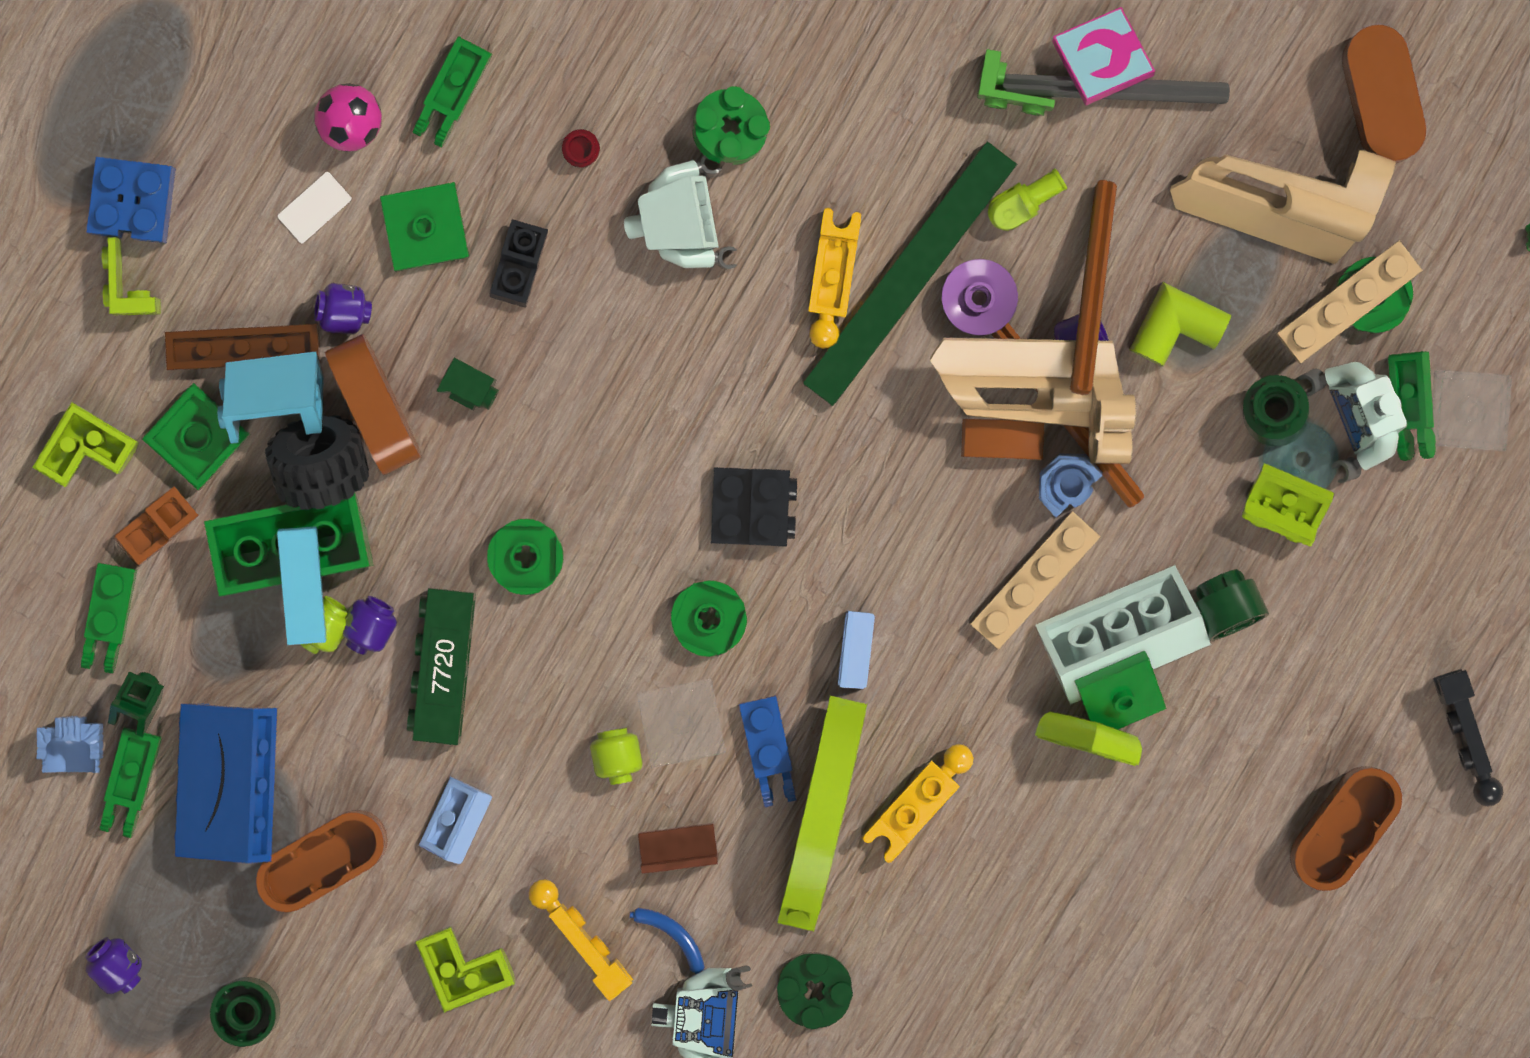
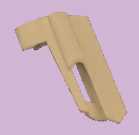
M1359 150L1356 163H1351L1345 185L1341 186L1229 155H1223L1222 157L1213 156L1196 164L1189 171L1186 179L1171 186L1170 192L1175 209L1336 264L1355 242L1362 241L1370 231L1392 178L1396 161L1365 150ZM1234 171L1284 189L1287 198L1226 177V175Z
M943 338L930 356V361L940 374L948 392L964 410L966 415L1089 427V459L1091 463L1129 464L1131 462V430L1134 428L1136 417L1134 395L1123 394L1113 341H1098L1093 388L1089 395L1074 394L1070 390L1076 340ZM976 388L1037 389L1038 397L1032 405L987 404Z

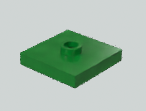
M455 182L380 196L395 272L470 258Z
M192 383L142 440L200 491L251 434L239 425L238 443H231L226 428L221 429L219 426L217 415L219 405L195 383Z
M1145 651L1075 680L1089 721L1121 729L1167 709L1151 662Z

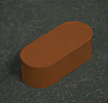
M1371 25L1363 28L1348 41L1342 54V66L1362 148L1365 151L1394 160L1397 164L1417 153L1426 137V122L1406 41L1395 29L1385 25Z
M361 334L325 351L332 373L383 475L389 474L422 458L415 437L365 335Z
M1360 766L1348 771L1340 779L1291 847V867L1295 875L1302 882L1316 890L1331 891L1342 887L1350 880L1400 812L1402 792L1394 777L1375 767Z
M351 810L272 854L271 862H263L256 877V886L261 899L274 910L280 912L297 911L369 870L381 860L387 848L388 837L383 823L370 812Z

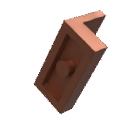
M714 823L638 833L642 874L718 864Z

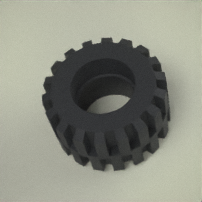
M322 415V433L306 434L302 420L287 424L286 428L278 430L275 433L276 436L270 438L267 443L268 447L265 448L266 460L276 494H278L282 502H287V505L293 508L300 506V509L309 510L310 508L322 509L329 505L340 504V501L349 499L354 496V492L360 491L364 486L363 482L367 481L369 477V467L359 430L356 425L352 424V421L341 419V416Z

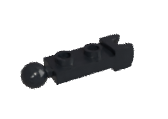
M1458 669L1434 677L1433 681L1440 703L1449 705L1451 712L1446 713L1450 730L1453 735L1459 734L1463 748L1458 749L1461 764L1465 771L1471 770L1472 775L1476 777L1477 782L1473 789L1474 797L1483 806H1494L1503 797V786L1499 780L1491 777L1490 774L1493 771L1468 699L1475 696L1466 670Z

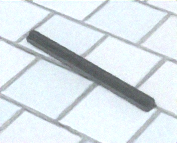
M1006 74L1004 78L1003 91L1036 97L1081 98L1070 76ZM1146 79L1102 99L1225 104L1229 101L1230 87L1225 82Z

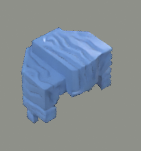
M1060 453L1040 472L1039 500L1057 517L1069 504L1074 508L1083 504L1093 493L1092 483L1102 477L1103 472L1095 463L1090 462L1086 454Z
M65 716L55 718V727L37 728L38 749L36 756L37 759H42V773H100V759L103 758V723H87V717Z

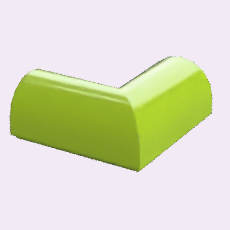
M1162 282L1129 351L1164 367L1180 333L1215 349L1229 324L1231 314Z
M71 402L32 468L60 485L67 487L85 456H88L114 473L120 474L133 457L139 442Z
M1048 712L1040 719L1035 736L1039 739L1088 752L1109 760L1132 766L1139 765L1142 746L1138 737L1094 721L1057 712Z
M451 926L416 941L444 1012L515 984L512 967L502 948L466 962Z

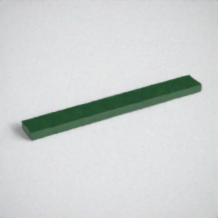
M986 142L841 332L838 341L828 349L803 382L806 387L831 406L835 405L1018 165L1016 162L991 143Z

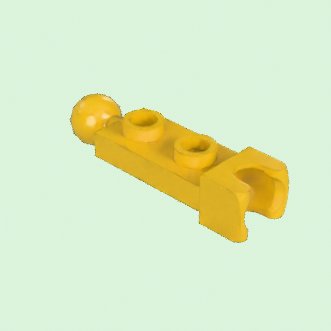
M824 208L808 310L810 313L819 314V320L811 325L809 337L816 347L822 349L830 348L838 341L839 329L837 324L834 323V317L846 318L862 216L859 212L853 213L850 224L846 228L840 229L833 223L832 209Z
M961 744L949 747L944 754V764L941 768L931 760L861 836L862 840L866 843H871L876 837L881 835L889 838L890 846L884 853V859L887 863H891L908 845L907 843L914 838L960 787L952 777L955 774L966 773L972 767L974 757L968 747Z
M546 879L534 882L528 893L531 904L538 909H546L552 921L596 973L592 980L608 1001H611L630 986L634 979L617 958L612 962L609 961L606 956L611 952L597 935L591 938L583 929L586 921L574 906L567 909L563 903L561 904L558 901V889L553 882Z

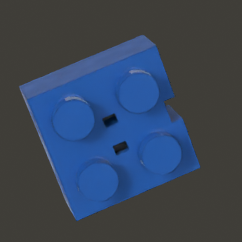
M96 157L86 232L91 235L123 238V233L131 234V238L134 240L167 244L176 168L167 165Z

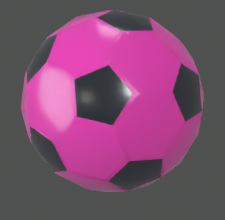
M347 83L328 89L320 97L314 109V121L316 131L325 143L334 149L350 152L368 146L377 137L382 126V113L379 102L371 92L362 86Z

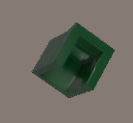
M455 357L436 390L439 393H451L448 398L473 411L476 406L489 410L499 392L494 387L497 382L496 379Z
M129 671L118 694L111 703L108 723L115 726L120 713L138 720L136 735L143 738L162 701L164 686L159 684L158 679L149 673L140 672L137 675ZM129 694H132V695H134V696H136V697H139V698H141V699H144L145 702H142V701H140V700H138V699H135V698H133V697H130V696H128V695H129Z

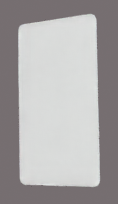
M325 172L278 214V218L300 243H304L347 205L352 198L329 172Z

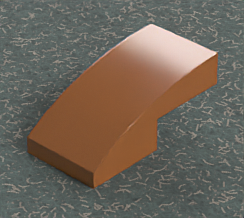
M962 419L961 457L1043 460L1044 423L1016 420Z
M174 486L146 508L143 514L117 533L114 539L139 567L183 531L199 515Z

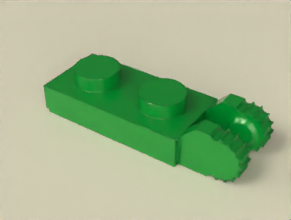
M458 36L423 103L425 107L414 127L413 133L420 137L426 132L434 110L445 115L446 118L441 128L438 129L434 141L435 145L442 148L453 129L455 121L459 122L493 54Z
M1420 351L1389 355V379L1395 394L1401 401V409L1407 426L1398 433L1397 454L1402 461L1412 460L1415 454V442L1410 430L1417 429L1420 456L1424 459L1434 458L1436 436L1432 430L1434 428L1429 352Z
M104 563L97 564L84 633L86 641L82 652L81 668H91L95 660L97 640L110 642L104 659V672L114 673L120 644H124L137 575L136 569Z
M124 727L104 797L106 804L100 823V830L110 831L115 820L116 806L120 805L129 808L122 829L123 837L132 838L139 818V812L143 810L162 736L146 732L142 738L136 735V729Z

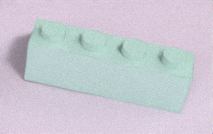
M1175 565L1035 625L1070 705L1081 700L1075 680L1137 653L1145 651L1152 668L1155 669L1211 645L1202 616Z

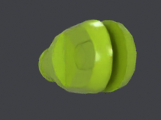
M1056 168L1028 186L1025 183L1021 185L1018 182L998 194L990 202L988 207L989 220L1000 230L1009 231L1016 229L1039 215L1037 212L1040 210L1039 205L1062 191H1066L1068 188Z

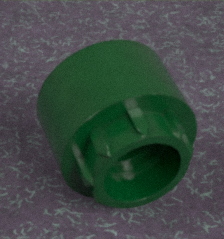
M1270 375L1256 381L1248 389L1243 402V419L1249 434L1258 442L1274 447L1288 445L1298 439L1304 432L1309 419V400L1302 386L1295 380L1282 375ZM1271 403H1281L1286 407L1287 413L1280 419H1272L1267 416L1265 409Z
M1238 569L1215 576L1200 584L1196 589L1199 601L1195 604L1202 616L1210 641L1218 640L1246 629L1269 615L1254 579L1245 580L1243 573Z
M242 977L228 983L216 994L210 1008V1020L216 1034L225 1042L238 1047L252 1046L264 1040L274 1030L280 1017V1002L276 992L268 983L254 977ZM247 1002L253 1006L255 1016L252 1021H243L237 1016L236 1006L238 1003Z

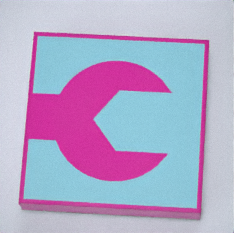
M1122 7L1053 36L1052 43L1085 106L1151 78L1155 74V69Z

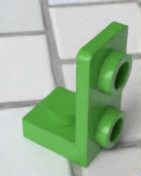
M986 49L977 95L978 99L985 100L984 106L1007 109V104L1022 106L1023 113L1036 116H1044L1045 110H1053L1055 104L1053 99L996 90V84L1003 85L1007 63L1000 62L1001 51Z

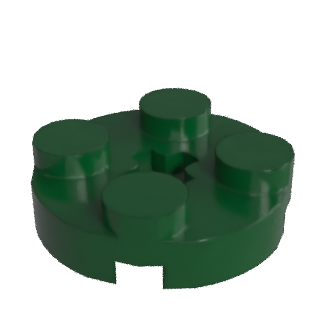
M820 952L802 953L792 958L782 969L777 985L778 1002L784 1014L797 1025L811 1030L828 1027L839 1021L849 1009L853 996L851 977L847 968L836 957ZM811 980L815 984L820 981L824 983L825 987L821 990L824 996L818 1000L816 997L808 999L804 996L808 991L805 985L808 981Z

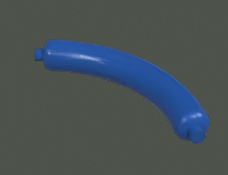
M636 908L634 912H630V918H634L636 923L656 927L671 936L684 952L691 972L696 975L704 970L705 966L698 946L679 923L662 913L649 909Z

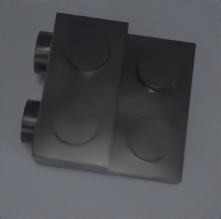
M714 467L711 543L787 547V539H795L796 516H788L789 501L797 500V478H790V470Z

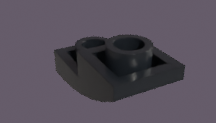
M514 219L511 220L501 251V259L490 290V298L526 308L545 246L548 229Z

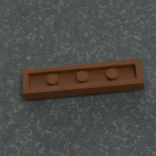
M318 324L165 332L166 367L169 371L226 368V362L316 352L319 363H321Z

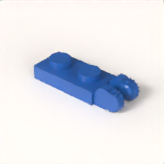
M772 696L740 703L739 707L755 779H759L764 806H773L774 800L767 776L782 773L785 798H787L788 802L796 801L790 773L793 769L777 697Z

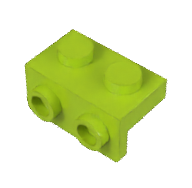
M1264 463L1246 497L1242 518L1250 521L1256 527L1267 528L1281 534L1294 543H1302L1311 547L1315 541L1317 529L1333 501L1334 493Z

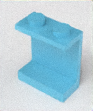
M308 352L226 362L225 378L219 380L223 405L218 406L217 415L219 426L221 429L226 428L231 443H238L240 420L297 413L301 415L306 434L322 433L324 377L317 353Z

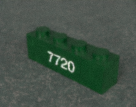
M428 588V594L421 595L419 618H425L424 632L417 633L415 642V656H421L420 670L413 671L411 680V693L417 694L416 708L409 709L407 718V731L413 732L412 741L450 745L461 744L476 603L475 592Z

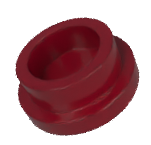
M584 129L570 132L562 143V154L565 160L574 167L584 168L592 165L600 153L598 139L593 133Z

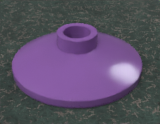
M986 259L969 260L957 266L948 275L942 289V306L947 318L956 328L971 335H988L1003 328L1013 317L1018 303V291L1013 277L1003 266ZM982 291L985 293L986 302L983 305L973 303L972 294L974 292Z

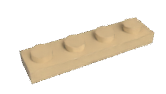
M1399 240L1277 332L1276 335L1298 364H1301L1423 270Z
M1071 511L970 624L999 650L1101 536Z

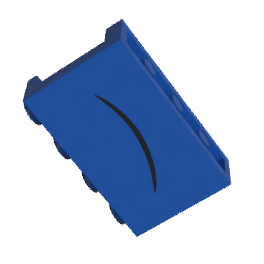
M205 703L181 704L179 755L177 759L176 831L174 835L175 857L239 863L271 862L277 708L218 706Z

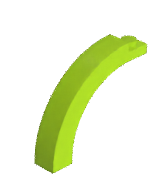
M834 696L829 698L801 826L777 922L779 924L815 931L856 761L867 708L865 703Z

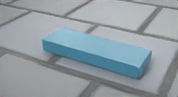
M317 527L278 529L277 536L287 645L326 642Z

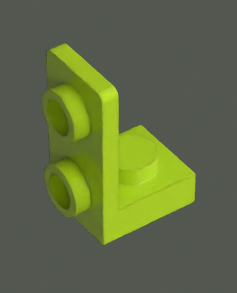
M108 237V246L102 247L103 269H108L109 284L103 285L104 307H109V313L115 316L161 315V299L150 297V291H127V298H123L121 239Z

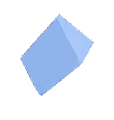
M845 612L837 683L839 687L864 689L867 686L875 619L872 613Z
M450 777L418 846L446 861L461 864L491 802L492 796Z

